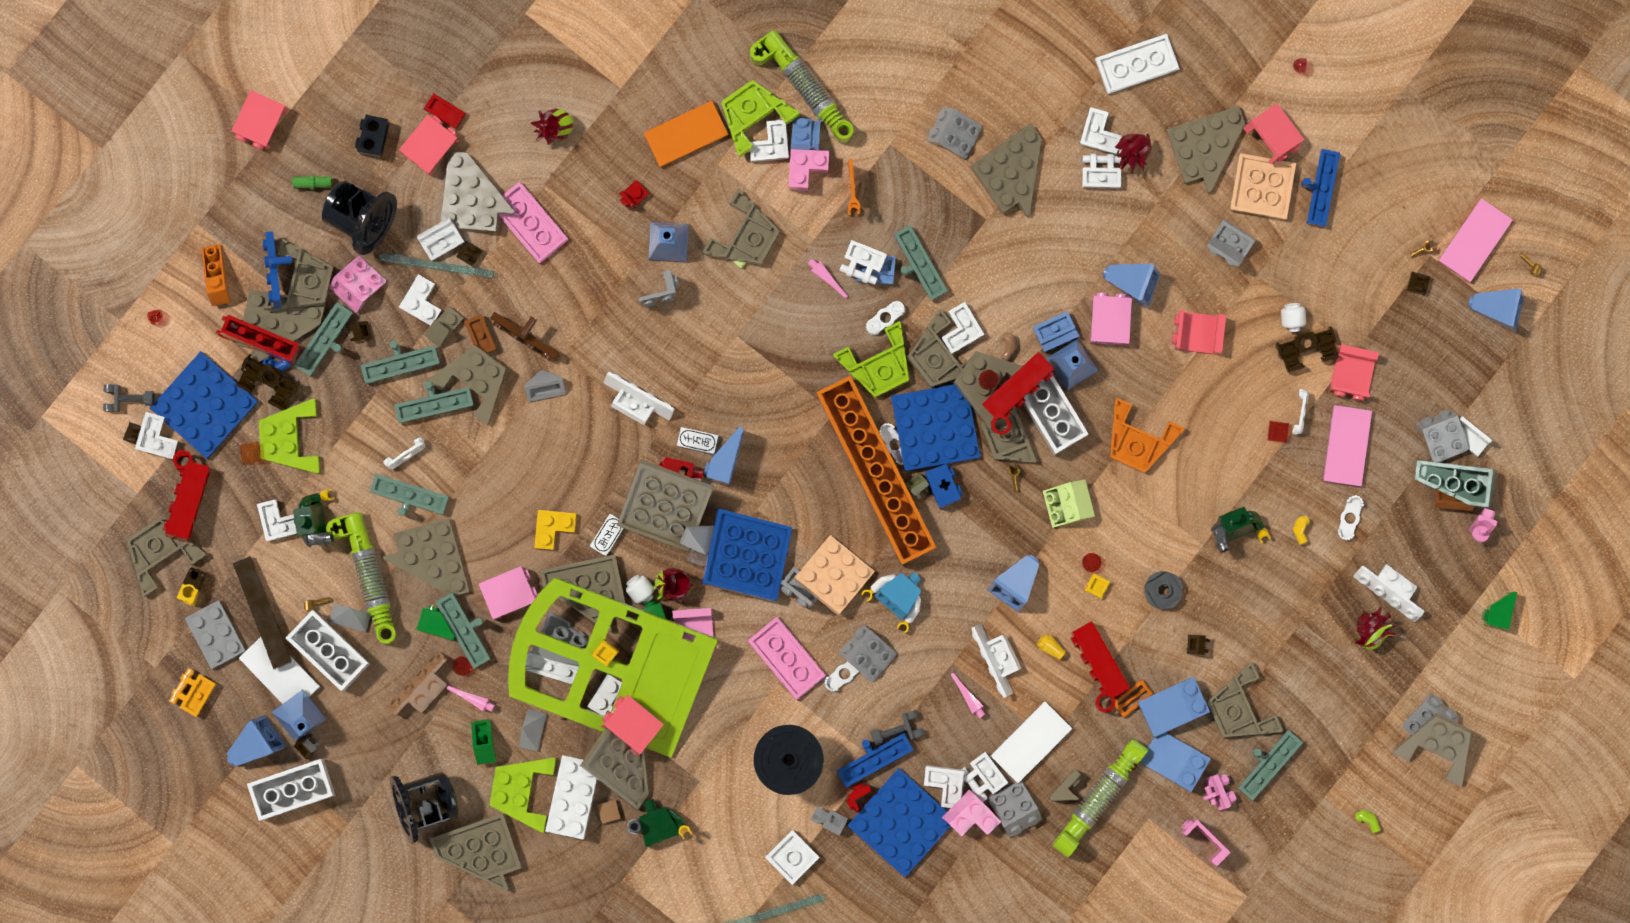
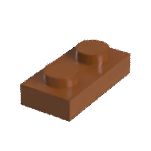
M482 314L464 321L474 346L478 345L487 353L497 350Z
M1437 489L1434 491V506L1436 508L1473 511L1474 506L1468 505Z

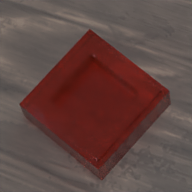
M1269 421L1267 441L1286 443L1289 423Z

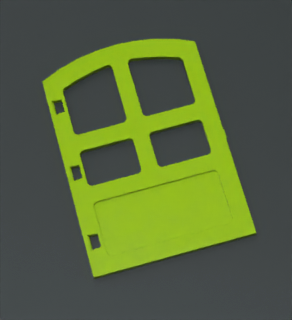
M554 577L531 603L517 630L509 661V697L603 732L605 728L603 729L601 725L603 724L602 718L604 716L580 706L593 670L598 669L622 679L615 702L620 696L629 695L664 724L646 748L672 758L718 639ZM571 589L583 593L581 599L570 595ZM559 596L566 597L599 611V616L586 648H580L537 631L536 627L542 617ZM630 611L638 614L637 620L627 617V612ZM614 617L641 626L642 632L629 664L625 665L612 660L606 667L591 656L601 641L605 640ZM684 632L694 635V640L690 641L683 638ZM530 645L540 647L579 663V668L566 700L555 698L526 686V662Z

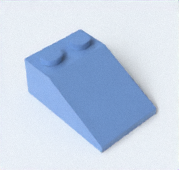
M740 426L711 458V462L706 463L704 475H707L708 481L730 486L744 434V427Z
M1194 677L1137 702L1153 737L1210 712Z
M1163 733L1153 738L1148 746L1147 753L1140 763L1186 791L1192 792L1208 765L1210 758L1171 735Z

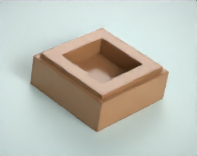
M616 800L597 805L602 824L621 819Z

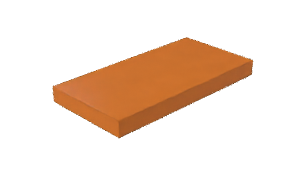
M713 101L705 103L643 133L660 168L728 136V132Z

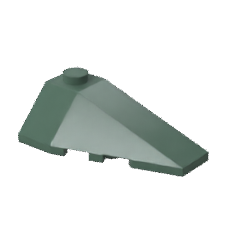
M1417 460L1415 480L1468 505L1489 507L1495 491L1497 470Z

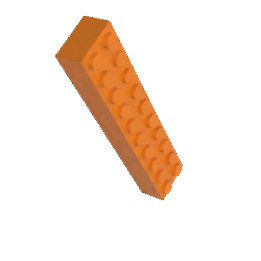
M851 375L816 392L901 566L935 550L937 547Z

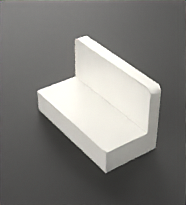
M1460 417L1459 420L1468 444V451L1478 457L1492 440L1464 417Z

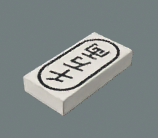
M681 427L677 446L715 454L718 435Z
M609 514L590 547L607 556L624 529L617 526L619 519Z

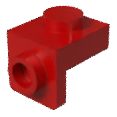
M861 783L853 787L854 792L848 794L849 799L846 802L851 810L860 811L855 800L871 792L868 784L864 786Z

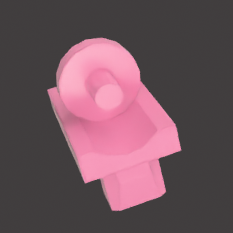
M1484 508L1482 514L1470 526L1469 532L1472 533L1475 541L1482 543L1489 538L1490 533L1497 525V521L1493 520L1495 511Z
M1216 774L1205 778L1208 786L1205 787L1207 795L1203 796V800L1209 799L1211 805L1216 804L1218 811L1231 807L1230 804L1235 802L1237 798L1233 791L1226 793L1223 786L1229 784L1227 775Z

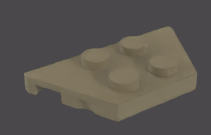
M1015 407L1010 411L1012 414L1008 418L1011 420L1012 427L1006 434H997L992 428L988 430L983 421L980 423L994 459L1036 462ZM1003 418L998 419L995 424L996 429L1004 431L1007 428V421Z

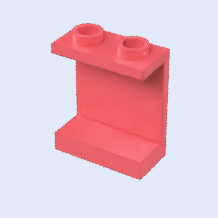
M250 90L232 128V133L239 141L245 143L248 140L253 143V147L259 150H263V148L269 150L270 146L268 143L281 115L285 116L288 108L277 101Z
M1278 103L1251 120L1243 128L1247 134L1255 129L1275 156L1268 161L1270 165L1276 160L1278 163L1288 157L1287 153L1289 151L1291 154L1301 148L1299 144L1305 140Z
M427 114L399 151L431 176L435 171L434 167L454 142L457 144L459 140L456 137L457 133L450 127L444 128L441 125L443 122L435 115L430 117Z
M1181 309L1179 314H1175L1174 325H1177V331L1172 336V344H1175L1174 349L1220 355L1223 348L1226 315L1218 314L1214 316L1189 313Z
M1341 344L1338 347L1337 354H1339V358H1336L1329 391L1334 392L1335 396L1345 397L1346 394L1353 396L1352 399L1364 401V399L1370 397L1369 388L1374 364L1378 359L1379 352Z
M629 695L620 696L614 703V710L612 712L608 711L602 718L603 724L601 727L603 729L608 728L632 748L630 751L637 756L643 752L664 724Z

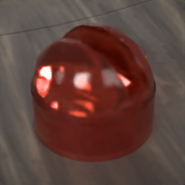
M1299 58L1295 60L1293 69L1297 73L1305 74L1307 59Z
M162 310L148 312L147 318L149 323L156 325L155 322H159L161 324L163 321Z

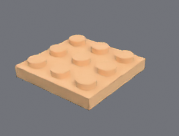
M1240 153L1230 210L1286 220L1296 163L1287 161L1278 163L1276 160L1270 165L1268 162L1270 158Z
M830 535L796 575L794 580L839 616L875 571Z

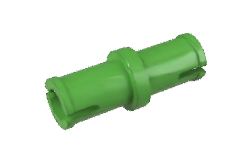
M310 175V177L293 176V189L310 188V190H314L315 188H332V177H314V175Z

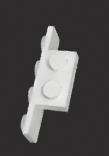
M611 372L606 374L603 383L619 392L612 402V408L645 425L652 412L667 420L671 419L675 409L668 403L662 402L652 394L642 391L635 384L621 379L617 374H612Z
M1387 564L1382 568L1378 576L1364 566H1361L1353 577L1361 584H1364L1413 622H1416L1423 615L1424 610L1410 601L1417 586Z
M982 624L972 627V636L979 644L981 656L989 666V673L997 683L998 692L1003 698L1012 695L1013 691L1006 676L1022 668L1006 634L989 641Z

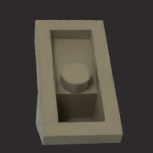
M448 306L443 314L433 321L425 336L440 348L464 318Z
M1073 769L1048 798L1051 801L1079 800L1068 788H1074L1080 781L1078 777L1081 774Z

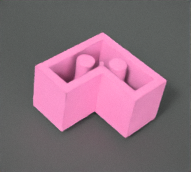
M791 149L789 190L808 191L809 172L828 174L829 151Z
M970 790L942 817L960 836H963L974 823L988 835L1001 822Z

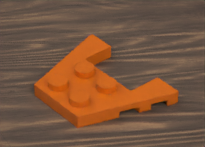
M1116 398L1109 458L1145 473L1185 428L1169 421L1161 439L1126 424L1125 420L1132 404Z

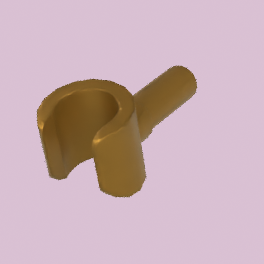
M1425 241L1423 247L1410 253L1411 258L1425 251L1434 252L1437 250V247L1429 248V244L1434 241Z
M1522 254L1520 257L1532 267L1529 273L1539 277L1542 272V266L1534 263L1525 254Z
M1015 463V470L1011 471L1009 465H1007L1006 469L1012 478L1014 492L1019 491L1017 476L1020 470Z
M330 597L319 600H307L304 603V610L315 611V605L331 602Z

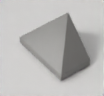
M542 369L524 385L528 402L566 394L562 377Z
M714 526L686 527L680 543L707 555Z
M334 604L329 622L367 632L371 614Z
M528 709L521 730L519 747L538 751L547 714Z

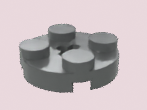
M1156 572L1147 579L1144 585L1146 600L1157 609H1170L1176 606L1182 597V582L1175 574L1170 572ZM1160 585L1168 587L1166 596L1159 594Z

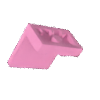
M358 256L334 276L329 289L354 312L358 313L366 300L386 283V279Z

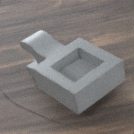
M817 807L811 820L815 823H824L823 828L840 836L848 818L833 810L827 813L822 808Z

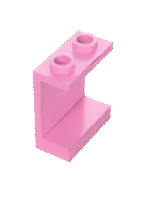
M1097 293V296L1094 295L1092 297L1093 310L1090 343L1128 346L1132 298H1127V294H1116V297L1108 296V293Z
M520 566L479 583L493 620L530 605L537 597L538 593L535 587L531 588L529 584L531 576L528 569L524 570Z
M711 608L672 611L675 623L713 637ZM686 632L683 634V638L693 641L695 638L694 635Z
M1188 819L1181 826L1183 830L1180 833L1183 836H1187L1196 827L1218 848L1208 859L1213 866H1218L1231 852L1197 819Z

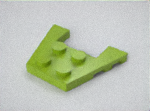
M753 80L721 101L739 158L754 148L743 132L775 110L786 125L800 116L798 110L793 109L786 102L778 99Z
M900 321L884 329L893 347L859 364L856 363L849 347L833 354L834 358L874 398L909 381Z
M316 399L308 400L259 420L261 459L320 474L319 456L299 457L297 418L317 417Z
M556 758L496 767L490 806L544 833L547 815L527 812L534 772L554 775Z

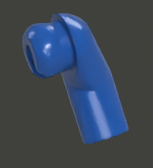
M270 357L263 360V365L268 363L281 371L293 366L284 361L278 362Z

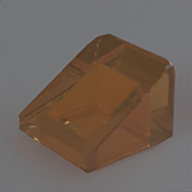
M259 442L240 445L242 464L261 461Z

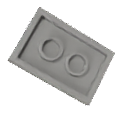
M220 600L185 618L211 669L246 651Z

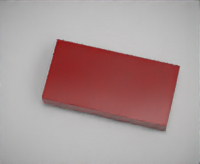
M434 93L424 107L426 112L433 116L435 115L455 130L466 115L465 112Z

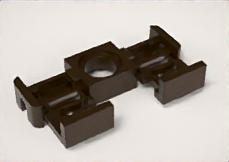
M1331 326L1328 327L1329 330L1314 334L1312 331L1295 336L1293 341L1283 344L1277 342L1275 344V348L1278 350V357L1283 359L1287 373L1305 368L1303 363L1300 364L1298 357H1300L1301 353L1317 349L1318 346V351H1321L1322 354L1320 358L1322 363L1339 358L1334 344L1336 337ZM1304 337L1309 338L1311 341V345L1308 348L1301 346L1300 341Z
M249 354L241 366L243 373L236 386L252 393L256 387L254 385L255 381L266 384L275 389L274 391L276 392L275 396L272 395L268 400V403L283 411L289 399L296 394L300 381L294 382L282 375L283 371L268 363L263 365L252 359V354ZM266 372L273 373L275 379H268Z

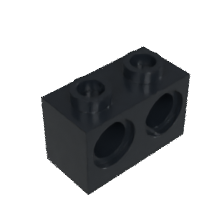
M367 114L365 119H361L359 129L362 132L361 136L357 137L355 148L360 155L382 159L390 121ZM372 123L379 124L376 131L369 130V126ZM373 141L374 147L371 150H366L365 144Z

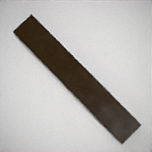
M249 556L232 563L273 669L276 670L291 664V657L252 557Z

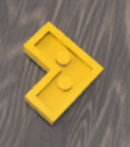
M538 510L534 548L554 550L556 531L575 533L577 514Z

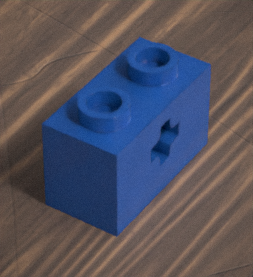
M944 464L924 473L939 509L961 500L960 496L963 494L959 484L955 485L953 481L955 474L952 467ZM943 480L945 483H949L946 491L944 488L940 489L939 487Z

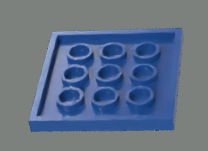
M200 351L149 409L156 415L164 417L166 424L208 459L255 407L258 401L247 391L236 386L237 382Z
M955 384L891 396L904 472L980 458L971 405L966 401Z
M718 509L702 584L776 602L792 527Z
M899 768L847 825L904 877L909 874L950 827L942 818L947 811Z

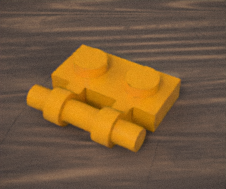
M188 668L185 674L181 675V681L177 688H174L171 692L173 695L169 702L176 705L178 699L183 700L179 708L198 717L214 690L216 683L201 674L198 675L196 680L192 679L191 677L195 671ZM187 684L192 685L188 694H183Z

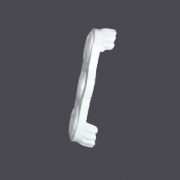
M895 301L886 308L880 309L877 315L866 323L865 328L868 334L878 335L885 327L891 326L894 320L903 316L905 313L903 303ZM884 312L891 315V320L888 323H883L880 320V315Z
M1304 389L1299 390V397L1303 399L1299 425H1294L1292 434L1296 435L1302 434L1304 429V418L1309 399V393Z
M885 423L880 427L879 433L896 463L904 465L900 448L892 450L889 446L891 440L897 439L899 441L898 434L894 429L895 426Z
M423 438L415 439V445L392 460L390 457L385 459L384 465L388 469H394L409 460L426 446Z
M1357 495L1349 497L1340 517L1341 522L1338 535L1344 540H1350L1354 537L1355 527L1360 520L1359 514L1364 504L1362 498L1357 497ZM1347 513L1355 515L1354 523L1348 524L1344 518Z
M847 661L845 664L838 666L836 671L829 677H826L825 687L830 691H837L843 684L850 682L859 671ZM842 668H847L850 671L848 679L840 678L839 671Z

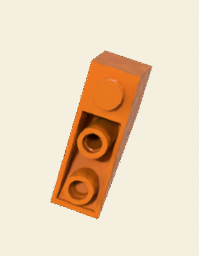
M221 245L202 247L206 292L211 305L217 306L231 303Z

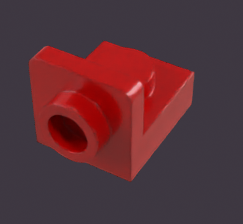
M635 180L629 187L619 193L621 197L619 201L626 208L630 206L633 210L649 193Z

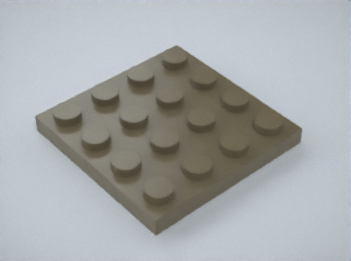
M641 459L617 526L689 552L690 548L682 545L680 540L686 527L699 526L714 486Z

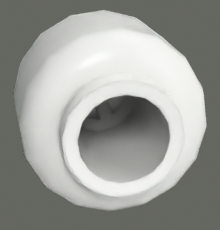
M1300 303L1285 304V307L1281 310L1282 326L1289 328L1290 332L1300 331V327L1306 325L1305 308L1300 306Z
M636 575L626 583V592L635 603L643 602L646 604L653 598L654 586L646 576Z

